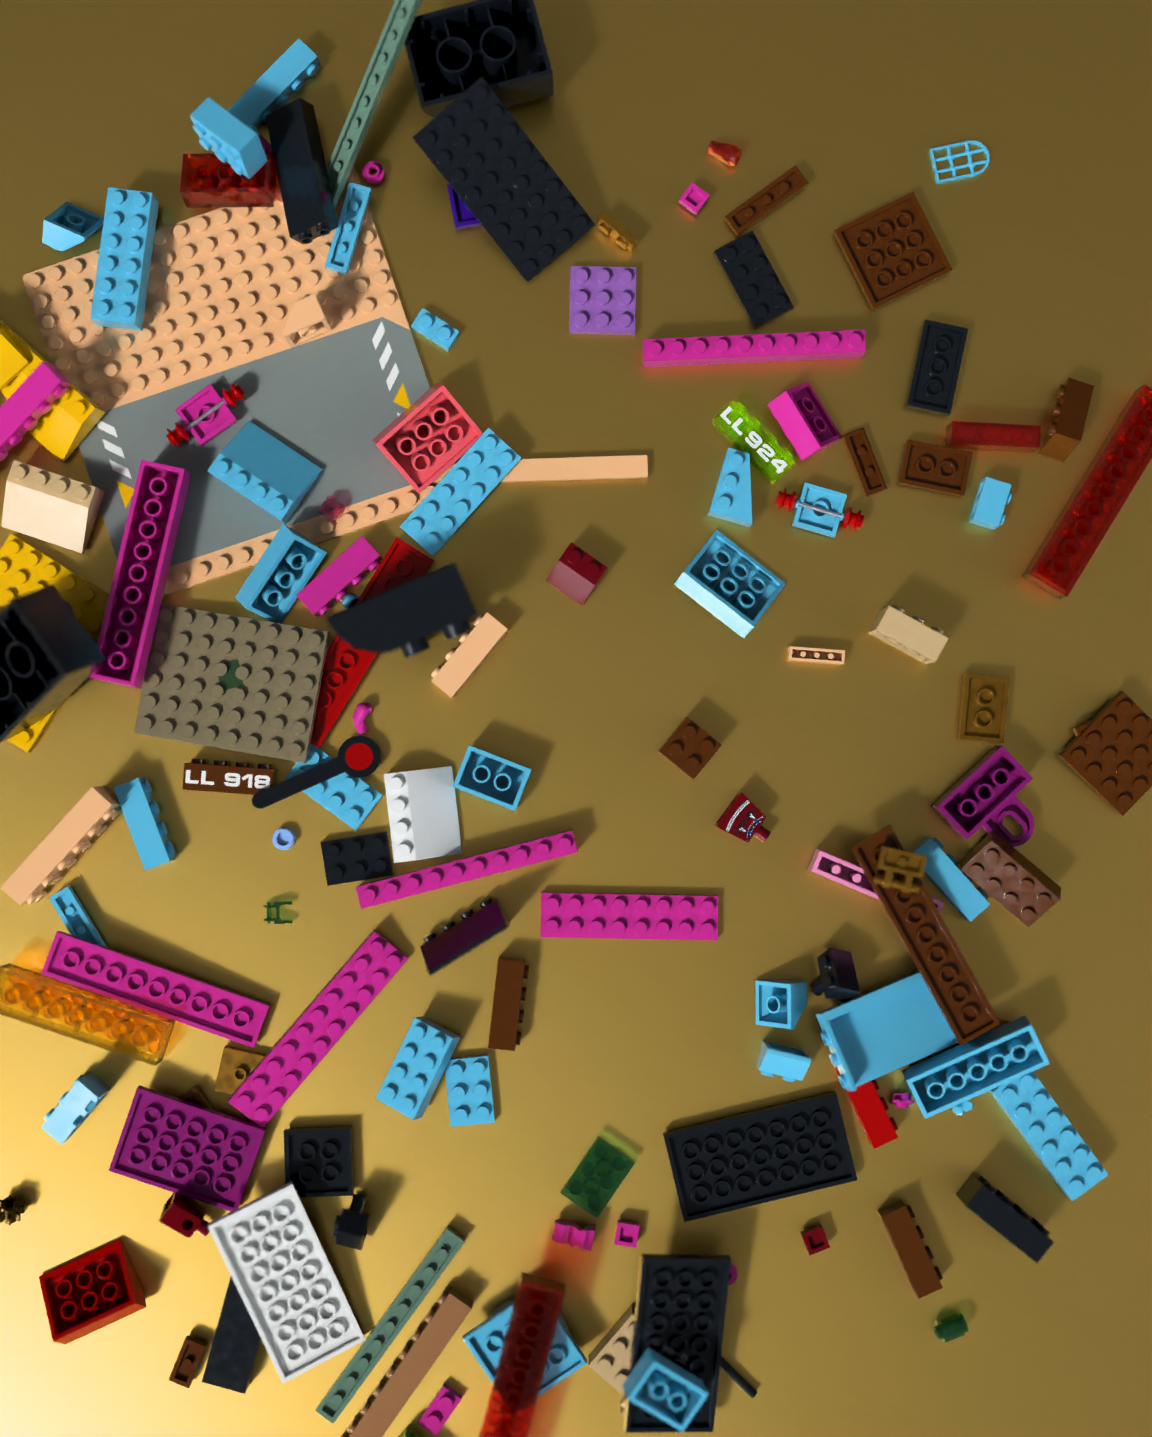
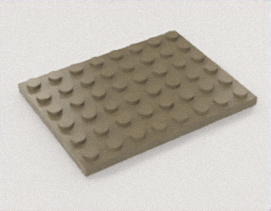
M161 603L145 670L134 733L307 763L330 632Z

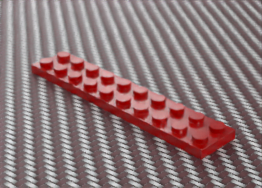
M396 537L354 606L427 575L435 560ZM338 635L335 636L326 653L310 744L317 748L322 746L378 653L357 649L344 642Z

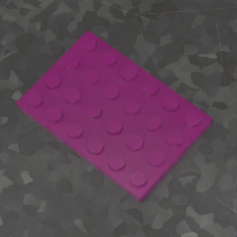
M139 1085L109 1171L228 1211H233L239 1208L266 1127H260L257 1124Z

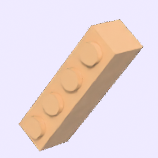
M488 612L477 617L473 623L475 625L474 629L471 632L467 631L459 640L461 645L457 649L452 648L445 657L447 662L443 667L439 665L431 674L434 677L431 681L451 698L456 696L509 631Z

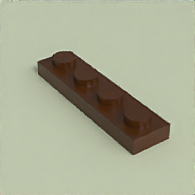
M795 165L726 215L724 220L735 235L739 236L807 187L809 182Z

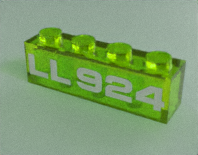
M732 400L713 419L712 424L739 451L749 453L750 462L774 485L795 464L793 461L794 457L788 450H782L777 445L778 441L772 434L769 433L767 435L761 429L763 426L757 419H751L746 414L747 410L741 403L738 402L736 404Z

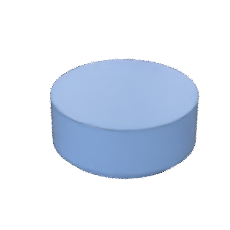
M285 827L277 829L272 836L274 846L280 850L291 848L296 840L294 832Z

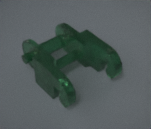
M276 901L272 905L271 902H267V905H263V907L267 908V918L264 921H268V923L274 921V924L292 923V920H282L279 911L281 905H291L292 901ZM276 907V918H271V908Z

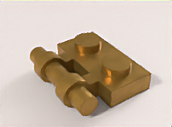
M881 846L876 868L883 869L885 872L883 876L874 875L873 883L881 885V888L889 889L892 887L901 889V892L918 893L920 884L912 883L913 876L923 878L927 856ZM893 872L905 874L903 881L893 879Z

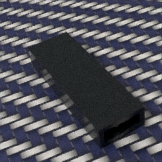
M299 97L265 117L290 238L301 244H309L313 239L321 235H327L339 226L314 106Z
M232 1276L228 1284L202 1382L245 1394L250 1385L262 1339Z

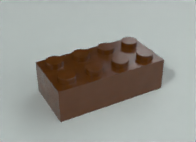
M994 830L962 859L961 870L1028 928L1060 900L1061 887Z

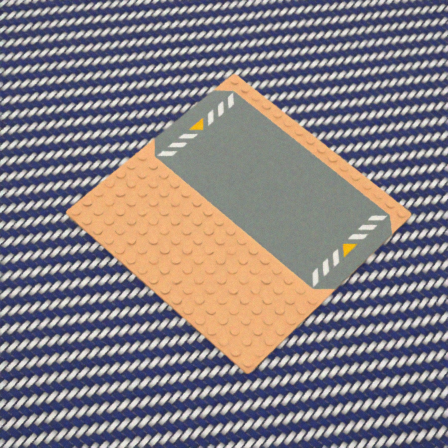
M354 165L335 208L337 221L340 217L349 183L361 185ZM280 188L155 230L142 331L98 326L91 320L100 249L23 275V281L51 363L106 412L81 441L79 448L92 486L105 491L100 510L117 561L141 460L183 468L191 474L163 596L256 565L284 524L208 472L218 454L248 421L322 469V472L287 524H285L315 544L414 511L456 464H452L418 494L371 441L426 393L430 386L368 206L347 275L325 268L336 229L327 235H321L313 239L309 244H301L290 238ZM305 294H315L332 330L291 347L283 336L282 331L293 303ZM230 383L234 386L237 383L246 394L243 396L245 401L237 400V407L230 404L227 405L238 420L235 424L203 447L191 432L189 433L190 441L185 439L181 441L182 447L178 444L172 445L166 437L168 434L167 428L174 430L176 428L175 423H179L182 426L185 425L175 411L177 407L209 384L214 387L221 398H224L222 395L223 388L229 390L231 389Z

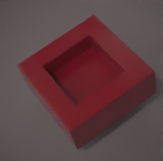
M821 1224L800 1232L809 1256L830 1248Z

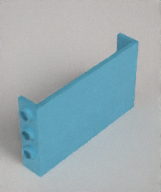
M919 971L815 1014L822 1029L821 1038L831 1051V1054H829L830 1060L834 1067L837 1066L840 1073L838 1079L841 1086L846 1088L847 1091L857 1090L856 1087L958 1043Z

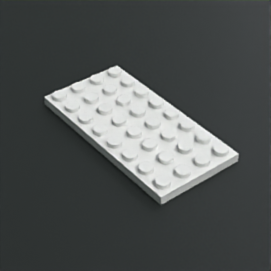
M292 1181L208 1223L212 1237L282 1383L365 1341L364 1334Z

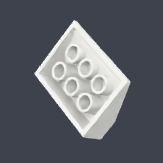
M453 767L384 774L394 863L462 854L456 793L453 787Z

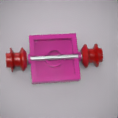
M230 383L231 389L229 390L223 388L222 395L224 398H221L214 387L209 384L177 407L175 411L185 425L182 426L179 423H175L176 428L174 430L167 428L168 434L166 437L172 445L178 444L182 447L181 441L184 439L190 441L189 433L191 432L203 447L235 424L238 420L227 405L230 404L237 407V400L245 401L243 396L246 394L237 383L234 386Z

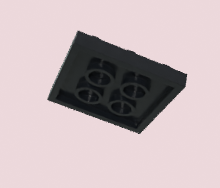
M352 1126L284 1130L285 1184L292 1181L299 1198L353 1196Z

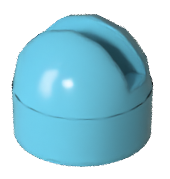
M354 593L346 594V598L342 599V605L345 609L354 607L359 596Z

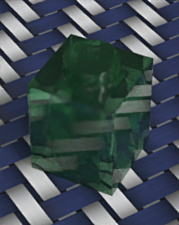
M233 660L224 663L228 668V672L224 676H218L224 691L243 686V680L238 679L235 674L236 669L239 667L238 661Z

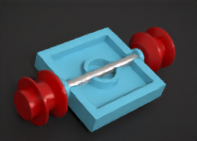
M806 482L803 484L799 499H797L796 491L792 494H787L786 488H784L783 492L779 491L775 503L779 505V510L782 506L787 507L788 512L792 511L794 507L797 508L792 526L832 538L836 536L840 521H842L844 529L850 525L853 526V531H855L856 528H861L864 520L861 510L853 513L852 507H850L845 513L842 512L847 494Z

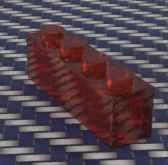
M952 421L946 426L945 447L1033 453L1040 448L1041 426Z

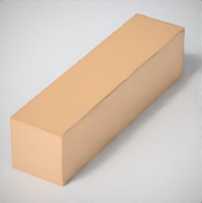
M788 647L787 661L844 664L845 650Z

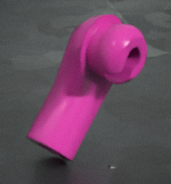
M369 702L358 704L352 716L358 735L369 732L365 722L367 714L372 712V705Z

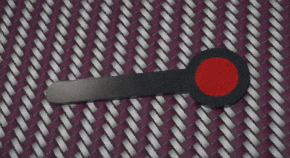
M351 737L341 745L337 758L256 793L252 797V804L258 809H263L344 772L354 778L367 777L375 772L379 766V748L368 737Z

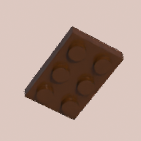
M908 439L905 444L898 484L963 497L965 495L973 452Z

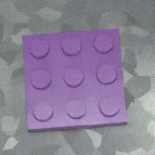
M571 266L569 333L635 335L636 267Z

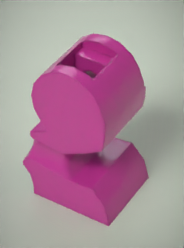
M555 1220V1231L552 1235V1240L562 1244H569L571 1247L577 1246L581 1250L591 1251L596 1225L586 1224V1227L582 1229L574 1221Z

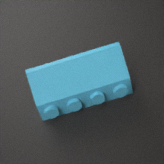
M283 524L235 598L244 608L272 622L281 623L298 598L296 595L305 587L327 552L301 533Z

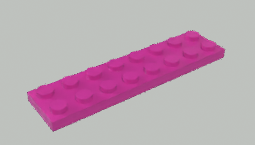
M541 892V937L718 940V895Z

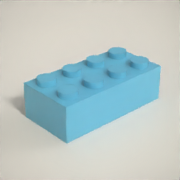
M424 1016L415 1017L376 1099L412 1120L423 1117L461 1037Z

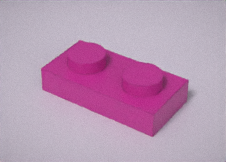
M444 1383L418 1419V1424L436 1436L461 1401L462 1395Z

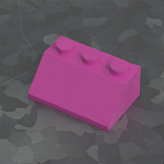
M809 382L784 391L768 403L773 417L779 422L784 435L788 437L795 453L801 460L815 455L842 438Z

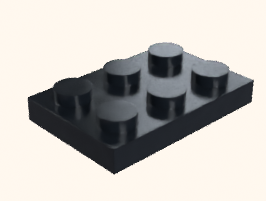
M387 831L321 842L327 886L394 875Z

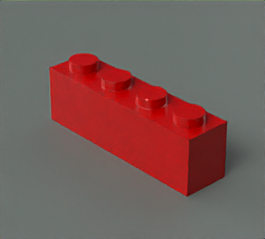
M836 1066V1067H834V1068H835V1070H836V1072H837V1075L839 1076L840 1073H839V1070H838V1068H837V1066ZM875 1079L856 1087L857 1090L847 1091L844 1088L868 1141L874 1149L898 1138L895 1132L898 1130V1126L894 1118H889L886 1110L889 1107L884 1097L879 1098L876 1091L879 1089V1086Z

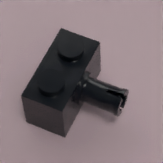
M829 948L817 957L821 978L811 984L810 987L813 994L820 996L824 992L825 998L847 1002L860 993L851 952Z
M353 1194L350 1209L343 1208L341 1216L337 1215L333 1228L336 1244L362 1251L370 1216L362 1213L367 1199L365 1196Z

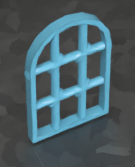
M963 141L929 150L937 184L979 175L987 168L990 161L987 147L978 141ZM968 144H975L980 146L981 149L970 151ZM965 145L966 150L964 152L951 154L950 148ZM947 149L948 154L946 156L934 158L933 152ZM985 152L986 160L972 162L971 156L973 154ZM967 155V164L954 166L953 159ZM949 159V168L937 170V161ZM985 164L982 170L974 172L976 165ZM970 167V174L956 176L955 171L957 169ZM952 171V178L939 180L938 173Z

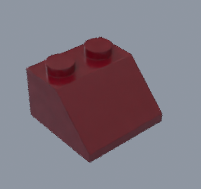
M571 542L546 581L583 606L607 572L608 567Z

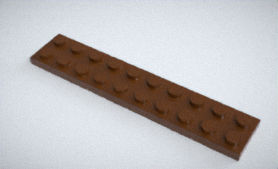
M888 825L850 846L955 1038L962 1046L1001 1023L921 879L913 876L912 883L920 884L918 893L901 892V889L892 887L889 889L881 888V885L873 883L874 875L883 876L885 872L883 869L876 868L881 846L905 851L891 825ZM893 872L892 878L903 881L905 874Z

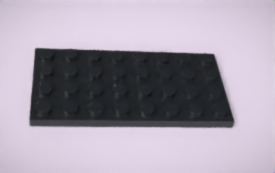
M482 77L412 137L527 282L596 225Z
M835 1091L663 1133L684 1222L857 1180Z
M641 1254L629 1374L647 1348H650L701 1379L709 1395L683 1432H713L731 1258L729 1255ZM626 1399L624 1430L626 1433L682 1432Z

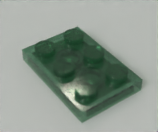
M598 1136L560 1193L598 1218L635 1164V1161Z

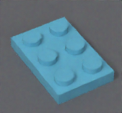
M489 1054L450 1058L445 1069L451 1127L495 1122Z

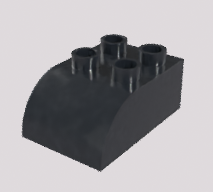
M476 0L415 16L404 44L423 112L435 118L481 77L505 107L554 95L553 72L534 0Z
M452 563L328 617L326 620L333 631L344 642L357 649L372 653H384L401 647L405 658H408L430 648L426 638L427 635L442 629L445 638L448 640L471 630L472 626L468 617L477 614L455 563Z
M53 585L12 598L0 611V743L19 734L51 713L105 660L96 640L87 634L75 617L71 605L60 596Z

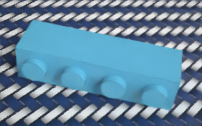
M144 777L136 778L113 787L144 870H149L175 860V848L171 842H168L166 836L168 830L165 823L161 822L159 818L160 809L157 802L153 801L151 797L152 787L149 781H145Z
M926 836L909 852L927 856L924 874L965 920L971 922L990 905L986 900L988 895L980 887L975 888L971 883L973 880L957 867L959 864L951 854L946 855L942 851L944 846L938 839Z

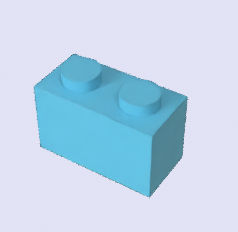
M989 477L982 479L968 522L992 530L1002 525L1006 517V513L1003 512L1005 505L1009 504L1012 497V492L1010 491L1011 484Z

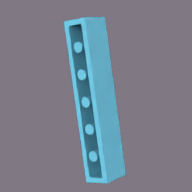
M298 38L227 111L257 133L258 129L264 123H267L266 115L286 105L289 97L294 92H299L309 77L317 74L321 66L318 56Z

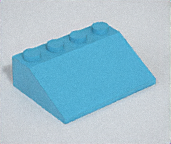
M248 421L218 454L208 472L284 524H287L322 472V469Z
M718 530L714 532L674 583V585L742 638H745L786 584Z

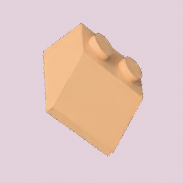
M305 294L293 303L282 331L283 336L291 347L332 330L315 294Z

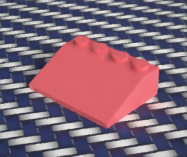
M437 382L371 441L416 492L420 494L462 457L483 433L444 385Z

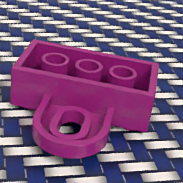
M995 746L945 792L932 807L963 839H969L978 829L983 827L988 834L994 830L1013 847H1017L1026 843L1032 836L1034 819L1031 812L1015 795L1033 778L1003 746ZM1006 815H1010L1020 825L1021 832L1017 836L1012 835L1003 825L1002 821Z

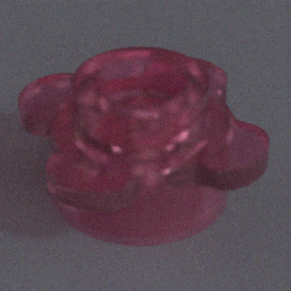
M328 496L323 504L318 507V512L324 514L329 522H335L337 516L345 510L344 505L336 502L333 496Z

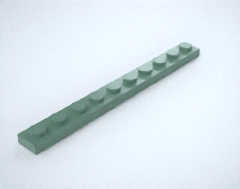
M395 0L326 167L335 208L422 0Z
M448 1226L316 1407V1412L334 1424L464 1244L465 1239Z

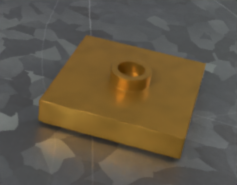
M225 1046L214 1091L232 1095L265 1057V1054Z

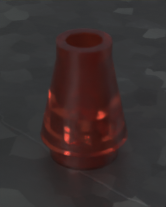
M713 140L710 142L707 150L708 154H711L728 167L731 165L735 167L742 152L737 145Z

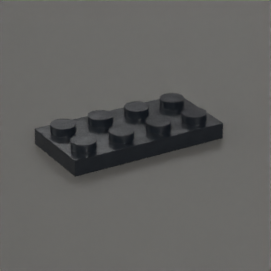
M753 231L714 251L715 258L754 330L794 309Z
M924 320L905 407L945 416L950 415L968 328Z

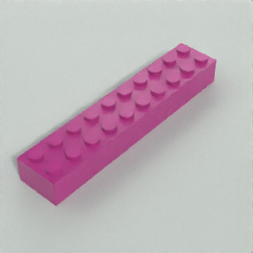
M141 460L98 641L100 652L105 657V660L91 673L90 678L139 689L142 688L191 474L183 468Z

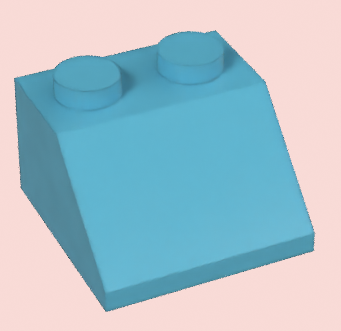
M762 1040L756 1066L762 1075L774 1077V1074L783 1076L782 1079L785 1081L795 1082L796 1080H803L812 1059L804 1050Z

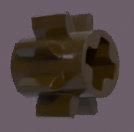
M9 1195V1197L3 1200L0 1199V1223L4 1222L11 1225L16 1221L20 1222V1214L25 1213L24 1205H21V1198L16 1199Z

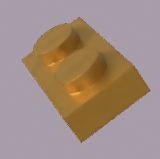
M603 210L598 216V224L601 231L606 235L611 234L616 238V242L623 249L628 248L632 252L637 246L638 238Z

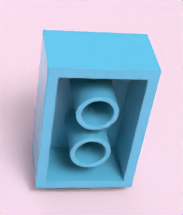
M208 97L190 115L194 124L193 129L200 137L199 143L206 150L209 151L211 149L223 163L228 162L237 174H243L250 179L268 161L258 134Z
M469 745L453 787L516 811L532 769Z
M647 1348L622 1385L628 1400L682 1432L709 1395L701 1379L650 1348Z

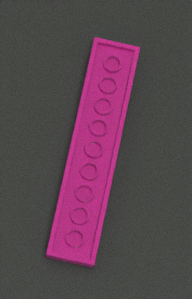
M373 930L228 1098V1103L260 1127H264L408 960V956L377 931Z
M62 931L56 932L41 973L253 1048L256 1045L270 1007L268 1003Z

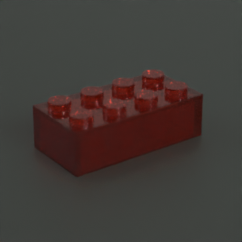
M271 152L265 153L268 161L250 179L243 174H237L228 162L223 163L220 161L215 153L183 154L180 194L186 207H274L277 171Z

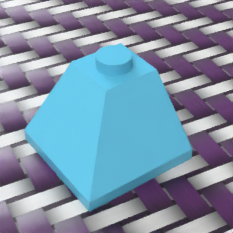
M65 202L44 219L42 243L60 251L69 249L85 241L102 227L104 218Z
M790 979L755 980L756 1025L794 1029L807 1005V981Z

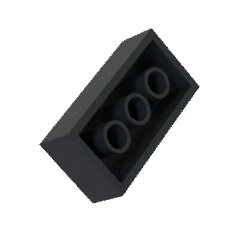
M971 1174L957 1191V1197L967 1208L1036 1263L1040 1261L1054 1243L1048 1236L1050 1232L1039 1221L1029 1216L1019 1205L1014 1204L1003 1192L993 1187L983 1176L980 1175L977 1178Z

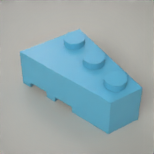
M728 447L709 508V516L747 527L752 525L749 453Z

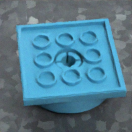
M538 1285L521 1297L502 1303L490 1314L488 1319L463 1335V1340L512 1414L588 1363L587 1358L569 1333L565 1319L549 1303ZM521 1341L528 1342L531 1346L524 1348L520 1344Z

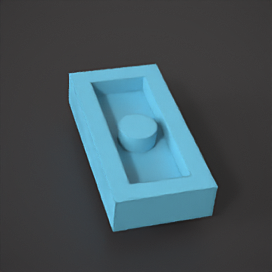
M424 308L421 309L411 325L412 329L448 352L460 335V331Z

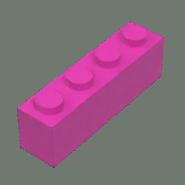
M361 536L296 596L315 616H323L332 608L330 605L336 599L340 601L348 594L346 590L352 585L357 586L364 580L363 575L369 570L372 572L378 568L382 557Z

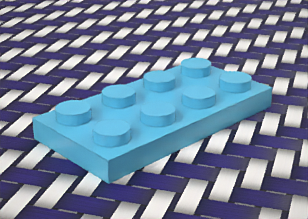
M310 744L307 763L296 762L285 779L288 780L334 758L322 749ZM345 772L303 791L355 831L358 830L383 796V794L361 778L351 777Z

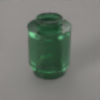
M956 1313L936 1320V1326L933 1327L937 1339H942L944 1343L965 1335V1332L969 1331L964 1316L962 1314L957 1315Z

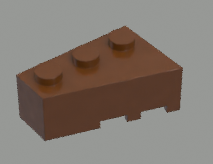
M1068 378L1064 385H1059L1055 395L1057 401L1051 411V419L1039 451L1040 455L1064 462L1081 442L1094 389L1093 385L1072 378Z

